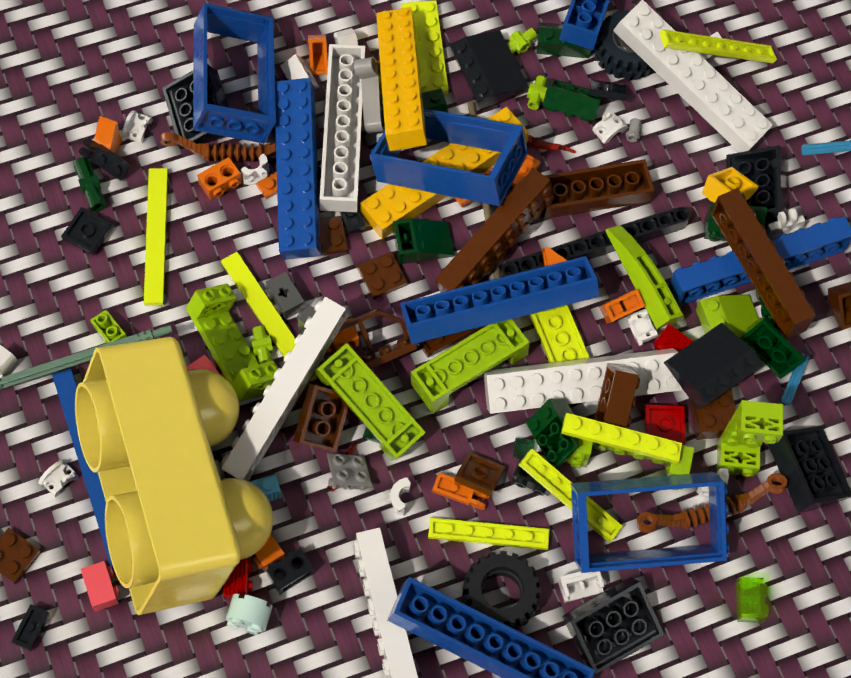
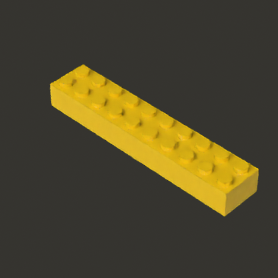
M407 7L376 13L385 135L389 150L395 151L427 145L416 28L412 8Z
M507 107L487 119L523 126ZM524 127L525 139L527 143L529 132ZM450 143L422 163L480 174L482 171H486L495 165L501 152ZM388 184L360 202V213L383 240L393 233V221L414 219L447 196Z

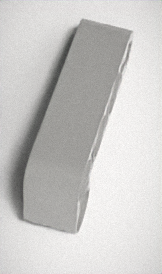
M374 57L355 60V73L361 79L364 129L367 134L385 131L380 63Z

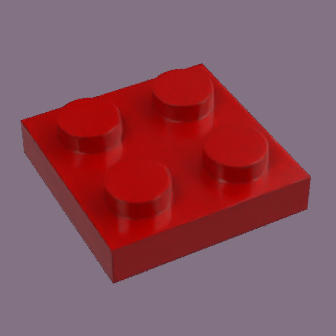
M645 405V433L685 445L684 406Z

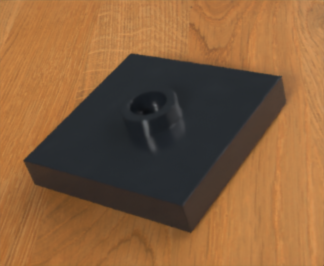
M591 79L590 96L621 101L626 100V85Z
M81 207L61 235V238L95 255L114 227V224Z

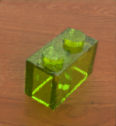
M739 577L736 581L737 622L762 623L768 617L769 607L768 604H765L768 587L764 584V578Z

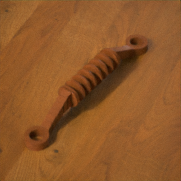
M167 132L162 133L160 136V143L162 145L176 146L179 144L206 161H209L211 156H213L214 161H217L218 156L221 157L222 161L225 159V156H228L232 161L233 156H235L236 161L239 162L240 156H242L244 162H246L247 157L250 156L251 162H253L255 156H257L259 161L261 154L269 158L276 153V143L272 145L259 143L257 149H255L253 143H251L250 149L247 148L246 143H244L242 149H240L239 143L236 144L235 149H233L231 143H229L228 148H225L224 143L221 144L220 148H218L217 143H214L213 148H211L209 143L196 144L176 133Z
M778 473L771 474L767 481L750 492L741 495L734 494L732 497L733 501L729 496L726 497L725 502L728 505L729 514L731 516L735 515V509L739 514L743 513L745 507L747 508L768 492L775 494L783 493L787 487L786 477ZM773 482H780L781 485H778V486H777V485H774V484H772V483H773ZM704 503L703 510L700 505L696 506V512L691 507L688 510L689 515L685 510H681L680 513L675 515H657L644 512L637 517V528L644 533H651L656 529L657 525L690 529L691 523L694 527L698 526V520L704 525L706 519L710 522L709 505ZM648 520L652 523L649 525H645L642 522Z

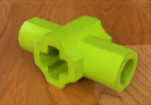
M533 28L528 29L524 33L521 30L512 33L507 43L511 53L513 54L517 51L518 54H523L531 46V41L537 38V34Z
M537 76L535 83H530L526 97L529 98L528 108L537 110L540 102L544 101L547 90L546 77Z
M256 326L252 329L254 338L251 339L254 356L258 355L259 364L272 361L270 354L273 352L270 335L266 336L264 326Z

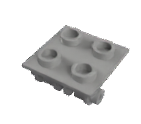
M327 453L332 478L328 481L329 486H332L333 489L342 488L343 486V489H359L362 491L372 487L365 456Z

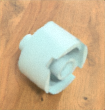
M233 594L226 616L227 626L239 629V627L245 628L247 633L258 635L259 632L265 631L273 606L271 604L266 606V601L253 596L245 595L243 599L238 598L239 594Z

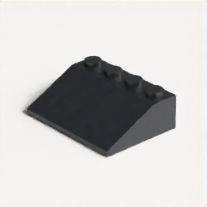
M500 30L467 36L449 44L457 65L480 111L529 89Z
M207 64V104L229 108L218 71ZM193 70L162 88L176 134L196 144H204L225 137L193 130Z
M780 145L726 155V168L733 167L759 186L756 192L747 200L749 206L767 207L765 223L778 221L777 216L779 212H784L787 217L786 155Z
M722 323L664 362L697 410L712 402L764 365L753 348Z
M822 426L783 431V436L779 442L768 444L780 473L787 479L786 488L798 513L812 511L851 498V489Z
M632 577L562 616L569 633L588 665L595 670V675L665 635L641 582Z

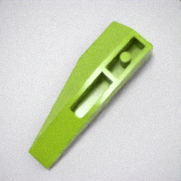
M621 225L607 228L605 231L635 289H638L656 329L685 320L664 278L642 247Z

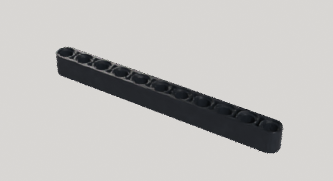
M678 207L621 226L628 233H631L632 237L639 244L686 228L691 214L686 207ZM606 231L551 248L557 254L563 255L567 261L584 256L589 260L615 251ZM578 249V250H581L582 252H581V253H578V252H576L575 250ZM542 251L504 263L501 268L500 277L509 276L505 273L508 271L517 274L544 267V264L540 262L543 260ZM523 266H528L530 269H524Z

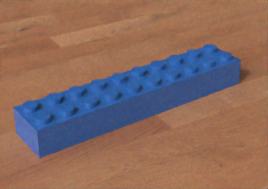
M310 78L275 82V131L279 253L284 260L321 256L315 87Z
M845 216L841 218L834 217L826 223L821 224L819 222L807 229L800 228L789 235L786 233L782 234L772 241L779 256L783 257L785 266L788 270L845 252L851 242V227ZM732 250L724 256H714L709 261L703 263L699 261L690 267L676 269L673 272L668 287L678 306H682L751 283Z
M584 256L402 302L400 305L410 342L415 344L599 297L598 280L587 257Z
M411 577L403 583L387 621L501 678H593L595 672L594 669Z

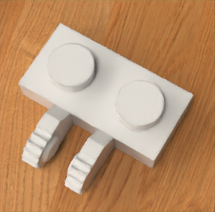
M790 209L788 212L789 218L786 219L785 213L779 212L777 216L778 221L768 225L766 235L770 240H773L786 233L789 235L794 233L796 230L804 227L805 219L803 215L797 216L796 210Z

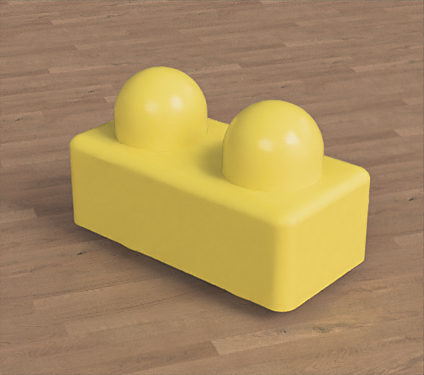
M173 337L96 347L83 382L78 384L76 389L75 415L84 458L89 468L93 472H98L106 501V538L117 578L123 587L129 588L133 605L138 615L211 600L218 594L239 561L254 555L265 545L273 527L272 507L264 492L253 483L243 479L227 478L220 480L211 447L224 441L237 424L239 401L236 391L227 379L214 371L206 369L187 370L180 344Z

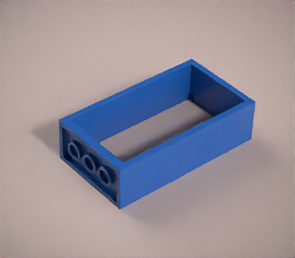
M203 3L194 23L193 130L264 144L276 124L273 18ZM207 32L257 43L258 113L207 104Z
M425 108L423 110L427 139L501 152L489 175L397 158L402 149L389 150L385 131L379 137L375 148L371 150L370 160L372 161L373 172L377 182L496 206L501 205L528 154L523 126Z
M714 472L571 483L574 559L581 573L727 561V554H729L730 550L729 543L726 542V534H729V526L725 519V515L728 514V505L725 502L727 484ZM696 487L709 488L711 545L589 554L586 496Z

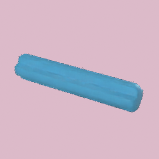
M851 140L805 144L801 147V154L813 155L851 151Z
M804 353L801 354L806 360L793 369L781 398V402L786 405L792 403L809 361V356Z

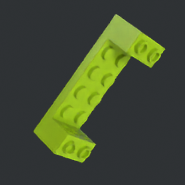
M226 283L196 290L185 309L225 378L236 391L239 402L262 396L266 387L273 384L275 380L273 376L278 367L274 360L259 364L228 312L237 299L229 284Z
M512 319L487 325L411 371V385L430 412L434 414L449 404V395L507 359L513 365L528 356L530 342Z
M348 343L342 346L313 372L326 387L330 385L380 441L379 448L391 461L401 456L426 433Z
M741 401L717 442V471L720 468L728 469L729 475L739 473L745 477H751L758 473L760 470V446L762 443L774 444L779 442L783 436V404Z
M578 438L579 447L567 458L566 463L571 464L575 468L586 467L593 446L600 451H614L617 455L627 454L639 460L644 458L652 460L656 464L666 463L664 476L690 474L694 448L682 445L679 462L675 464Z

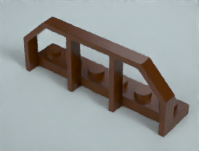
M379 309L344 322L339 330L340 332L356 324L359 325L369 352L361 358L370 369L417 349L416 344H411L404 321ZM380 315L398 322L404 338L399 339L392 346H383L378 352L374 353L363 321ZM332 342L330 345V349L332 351V354H334L337 352V350L335 348L334 343ZM317 376L310 378L305 389L307 390L309 384L328 388L330 385L326 387Z

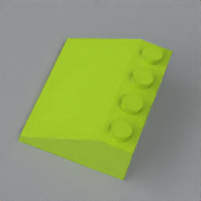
M749 294L723 295L699 301L696 308L705 334L722 323L740 338L748 327L759 319Z

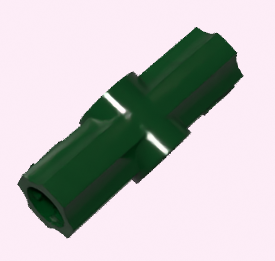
M84 157L78 158L73 164L79 177L78 181L83 195L86 196L91 211H102L106 207V201L101 192L98 177L94 174L89 159Z

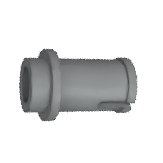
M637 118L630 120L629 130L626 132L629 142H636L640 138L639 130L642 122Z

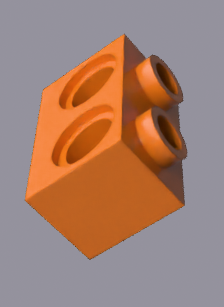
M229 157L197 175L199 185L210 200L222 196L225 191L236 188L242 182L241 173Z
M635 289L599 306L606 323H611L645 307V304L638 289Z

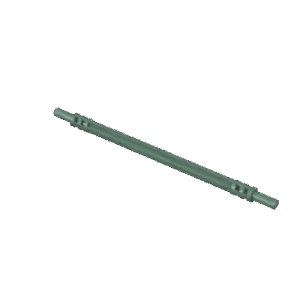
M171 325L153 331L150 329L97 347L151 340L172 333L173 330ZM96 347L1 377L0 390L89 362Z

